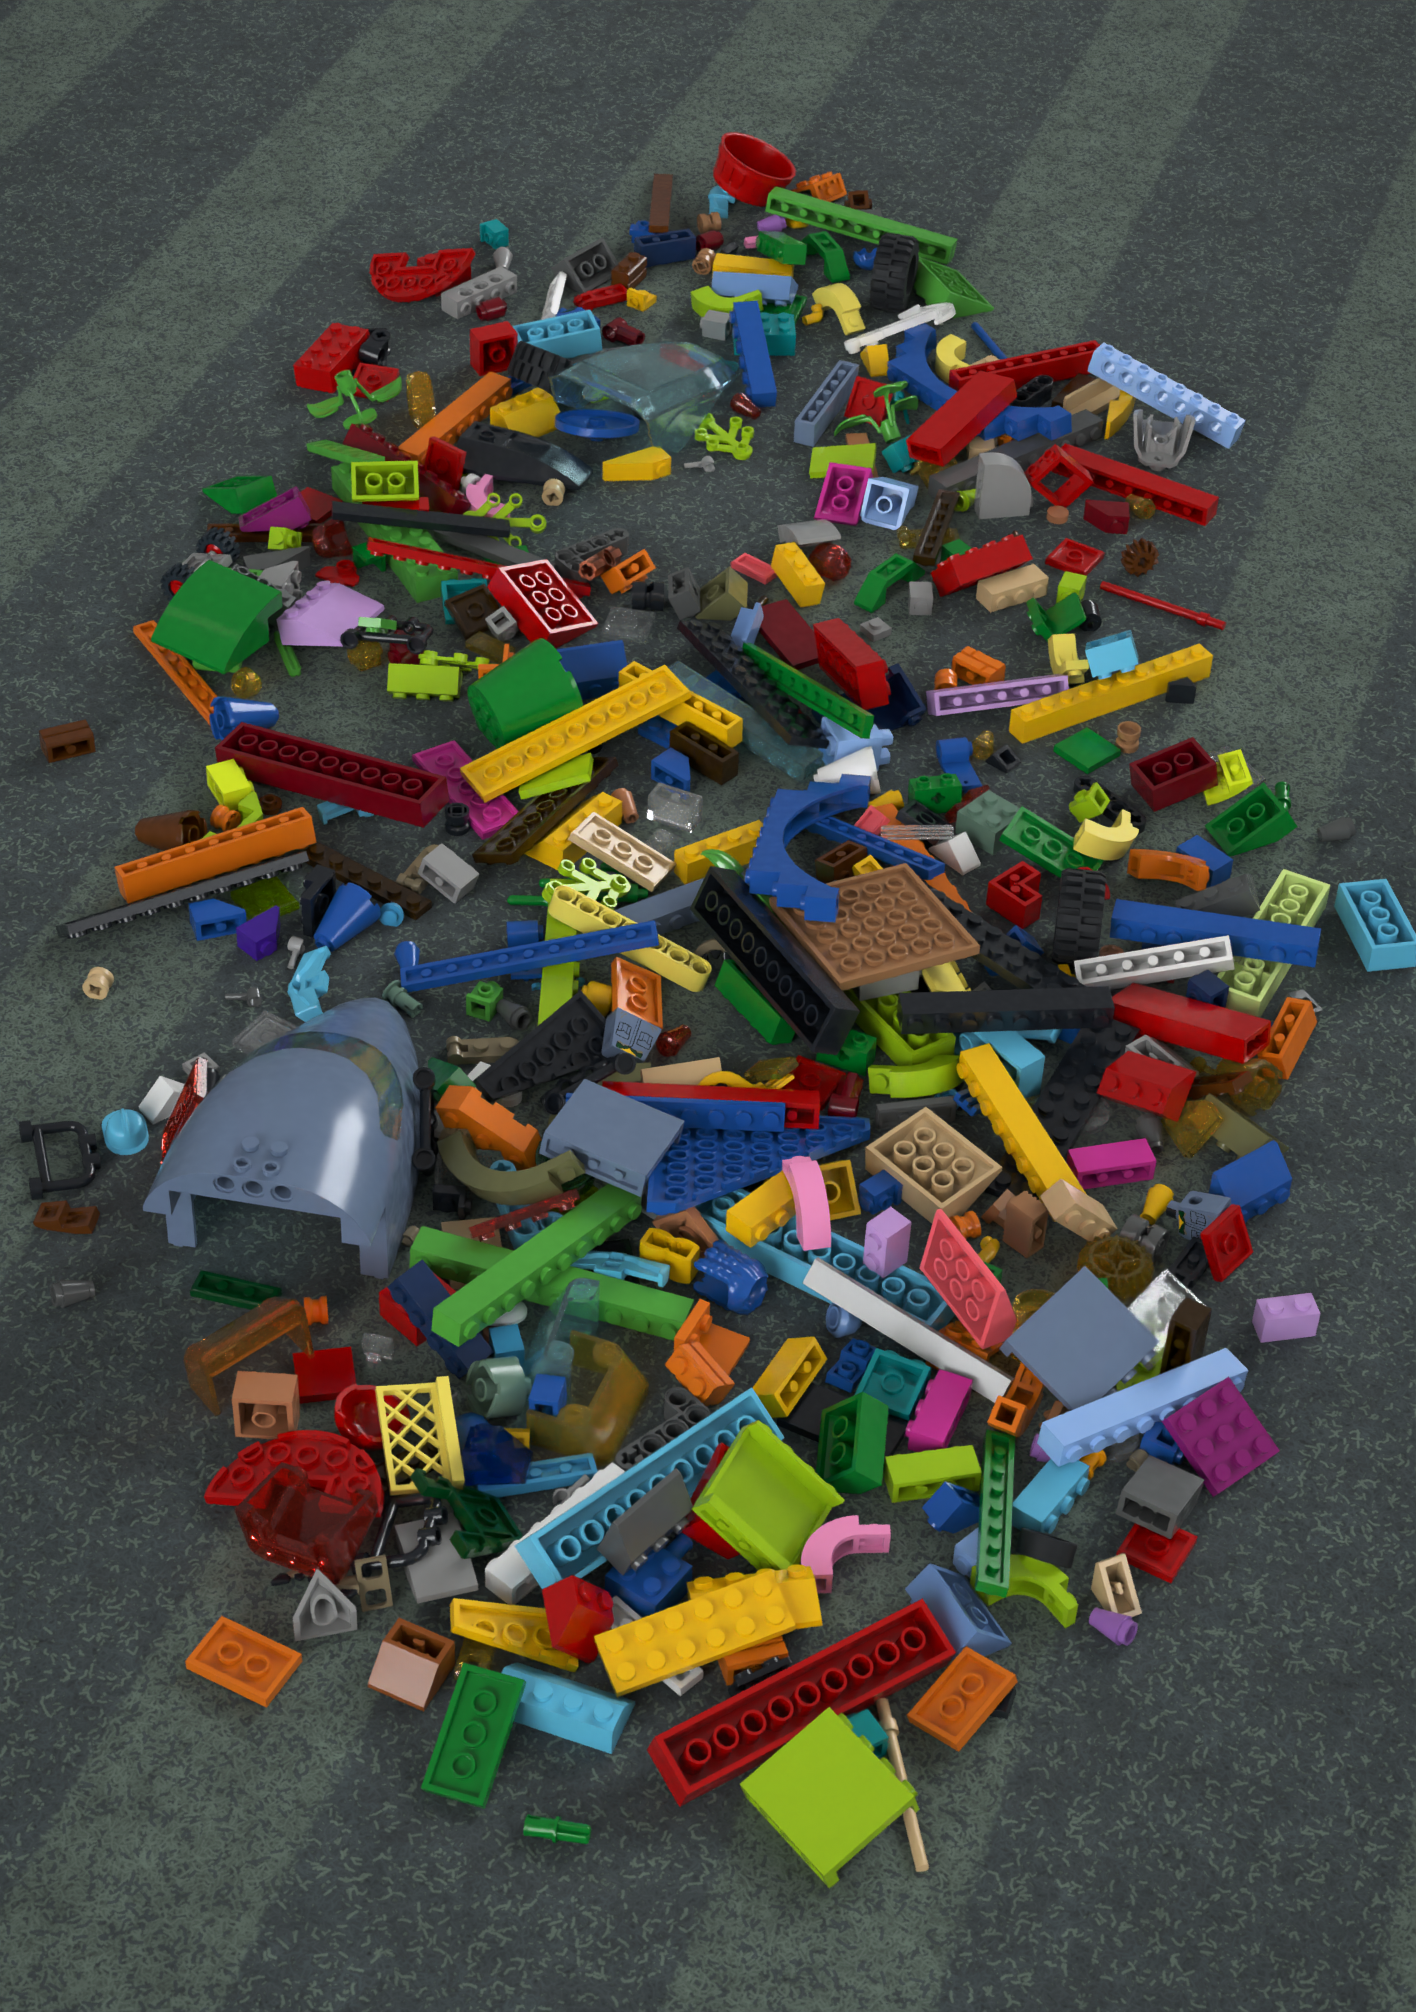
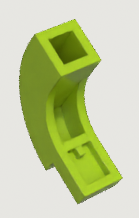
M709 285L691 291L692 308L701 317H704L708 310L729 313L733 311V302L758 301L759 310H763L762 293L759 290L732 298L715 294Z
M936 1055L927 1062L909 1066L871 1065L868 1067L870 1093L890 1094L891 1098H912L938 1094L953 1089L964 1081L957 1073V1064L959 1063L960 1056Z
M1010 1554L1009 1590L1006 1597L1025 1595L1039 1600L1065 1628L1076 1621L1078 1604L1075 1597L1070 1592H1067L1069 1577L1050 1563L1025 1555ZM976 1565L972 1567L970 1585L974 1590ZM975 1590L987 1606L1004 1598Z

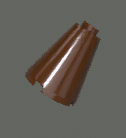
M186 810L142 818L135 826V835L139 842L166 851L202 839L207 834V825L205 818H200L199 811Z

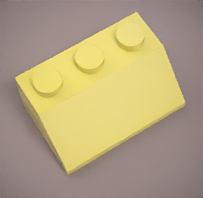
M955 961L922 969V978L930 992L971 991L970 988L965 990L968 984L963 974H956L960 970Z

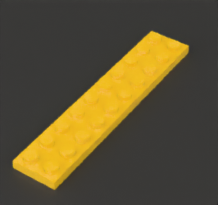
M663 665L461 767V775L486 803L690 699V691L666 665Z

